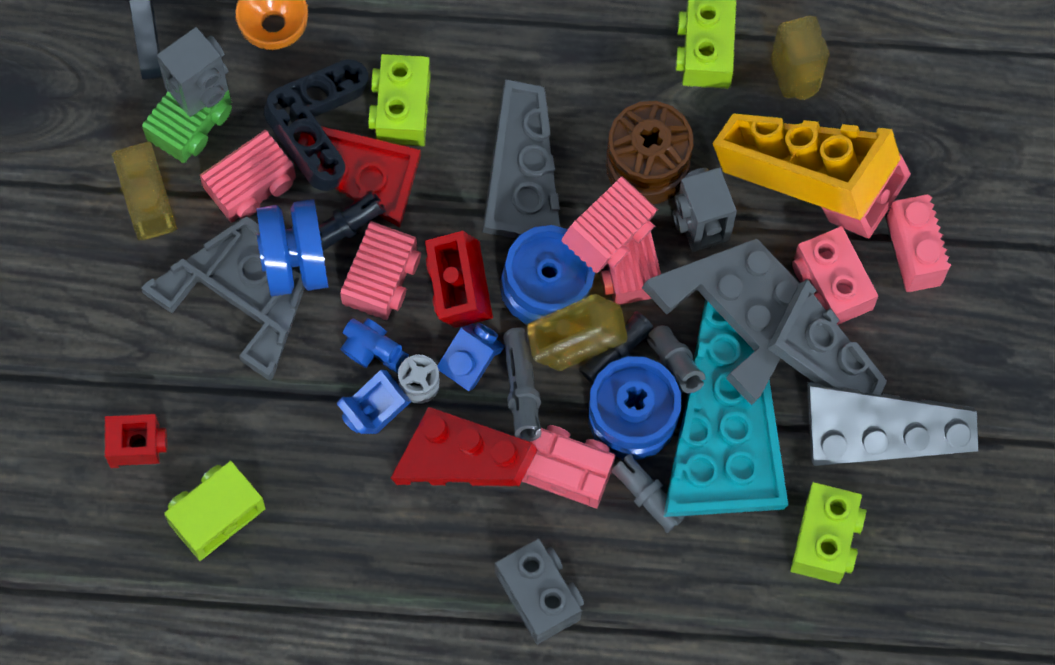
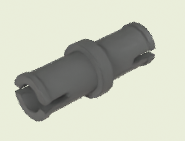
M661 325L654 328L649 333L651 338L647 341L660 357L659 363L675 377L680 388L685 393H694L700 390L704 385V382L701 380H705V375L694 363L690 349L685 344L679 343L668 326Z
M631 454L627 455L623 462L620 461L611 470V473L635 496L634 503L639 508L644 506L664 528V531L669 533L686 516L663 517L667 495L662 490L664 485L658 479L654 481Z

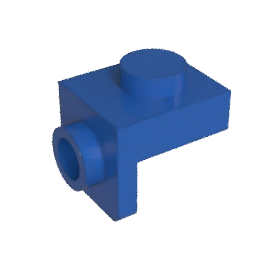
M477 323V325L469 324L460 328L437 365L438 370L467 391H471L479 382L494 356L500 354L505 345L497 340L498 334L488 326Z
M380 370L352 397H342L337 402V405L343 411V421L351 430L361 434H377L412 401L387 370Z

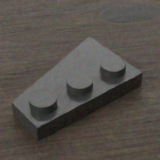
M807 279L799 283L767 349L814 383L822 384L825 387L838 389L845 387L858 389L864 393L881 395L887 380L857 342H850L837 325L840 320L831 308L826 310L815 297L814 293L817 290Z

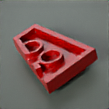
M321 126L345 162L343 178L335 189L354 201H357L370 190H373L381 199L379 205L384 204L386 212L379 216L400 228L421 158V150ZM301 132L298 144L311 146L315 143L311 135ZM320 164V167L318 169L319 172L327 171L330 175H332V169L325 170Z
M428 407L391 479L396 485H410L411 482H429L431 485H446V482H469L472 486H520L538 449L532 442Z

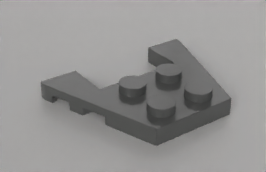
M246 216L205 243L203 249L188 259H181L170 267L171 270L158 279L154 280L152 278L146 282L141 289L144 295L170 313H173L196 283L201 282L262 324L261 329L239 357L241 362L271 381L275 375L305 287L302 283L300 266L292 267L295 284L292 293L271 297L266 271H262L257 234H260L259 224Z
M754 239L647 280L642 289L666 315L695 290L701 293L755 351L736 367L726 379L751 405L759 399L781 359L768 350L767 347L799 285V282L758 239Z

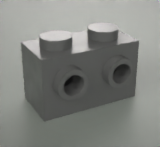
M197 27L157 54L166 90L189 117H192L204 107L209 108L219 103L224 97L225 92L229 90L225 76L228 73V69L222 61V57L225 56L223 49L213 36L210 35L205 38Z
M720 167L709 171L707 168L691 171L685 178L681 179L679 195L675 196L677 207L676 210L672 211L678 233L685 232L692 252L730 241L737 210Z
M540 539L495 562V574L536 644L580 621L582 613L580 606L584 605L583 598L574 583L571 582L566 585L559 573L563 566L555 550L551 546L545 549Z

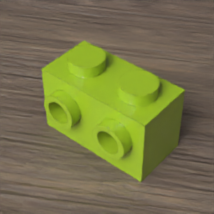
M688 0L687 11H679L678 35H685L684 47H677L676 71H683V86L730 89L734 61L736 0Z
M381 55L380 69L373 68L372 92L378 93L377 105H370L369 129H376L377 140L398 145L425 146L430 84L429 57Z
M232 461L223 467L217 465L211 468L202 477V484L190 493L184 491L178 494L168 504L169 510L164 513L168 524L199 561L203 560L266 509L263 498Z
M812 483L805 505L790 572L840 584L845 572L852 574L858 549L851 548L853 533L861 534L866 516V509L859 508L862 494Z

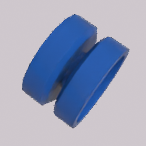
M314 199L293 202L290 209L293 228L290 229L285 228L283 211L278 205L256 208L260 234H257L261 266L262 271H266L271 297L292 293L295 287L292 267L300 266L303 286L308 291L328 288Z
M554 225L533 227L519 235L509 248L499 283L502 300L510 313L526 325L543 329L558 327L575 318L582 309L591 290L595 272H593L592 267L587 266L586 262L581 261L580 256L575 255L573 250H569L568 245L563 244L561 239L568 230L566 228Z
M627 356L608 364L598 373L590 390L588 425L594 440L606 444L610 448L609 452L621 459H624L629 454L635 460H642L658 454L670 443L680 416L681 391L675 377L661 363L647 357Z

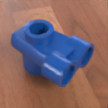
M353 318L343 330L347 340L340 350L365 368L368 367L375 357L383 362V365L398 374L401 363L409 357V354L402 351L401 345L385 336L387 331L369 318L363 324Z

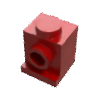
M156 414L105 416V458L110 468H119V465L159 464V453L167 452L168 437L166 427L159 428ZM142 439L146 441L144 447H131L135 440Z

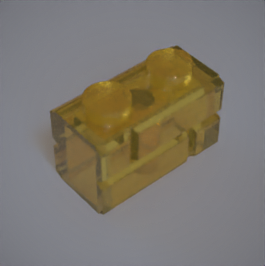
M809 15L783 22L778 26L770 61L775 75L779 77L778 84L783 97L806 99L815 95L821 87L830 53L825 39L821 37L822 31L816 16Z
M144 142L113 152V160L138 241L177 230L151 142Z
M593 294L533 321L527 327L534 360L545 366L548 365L557 371H562L603 353L609 347L614 348L626 343L628 339L620 305L610 300L606 301V298L597 294Z

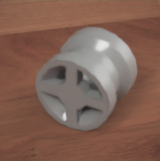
M413 355L401 363L398 369L399 386L413 403L420 404L432 400L439 391L440 385L437 364L425 355ZM414 382V383H416V384H420L421 387H420V386H417V385H414V384L411 385V383Z

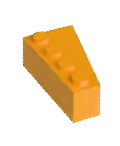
M734 113L712 143L723 173L860 221L901 159L892 129L877 128L876 132L860 131L856 125L842 124L841 129L820 127L819 122L803 120L802 124H787L783 122L782 118Z

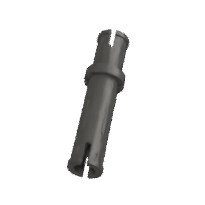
M512 328L503 335L510 382V393L507 397L508 408L513 412L515 437L531 442L538 439L542 434L538 417L541 399L540 393L536 390L534 384L529 332H525L523 328Z

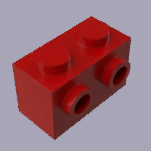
M465 231L426 240V266L432 279L434 290L433 306L438 319L454 328L493 319L480 241Z

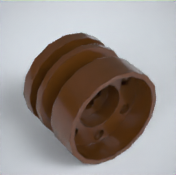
M642 101L626 107L614 119L608 135L606 169L610 183L613 185L623 176L652 204H660L673 198L680 190L681 179L685 178L689 173L690 159L694 146L693 132L685 116L673 106L658 101Z

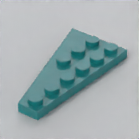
M706 299L694 355V363L704 373L705 380H701L704 382V385L700 390L694 393H687L663 517L784 510L788 506L770 380L759 399L751 405L726 379L736 367L755 351Z

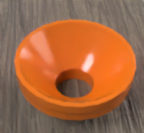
M238 0L236 21L241 33L251 44L268 50L281 49L294 43L303 34L308 21V7L306 0ZM270 15L281 16L285 20V26L278 32H268L262 27L266 17Z

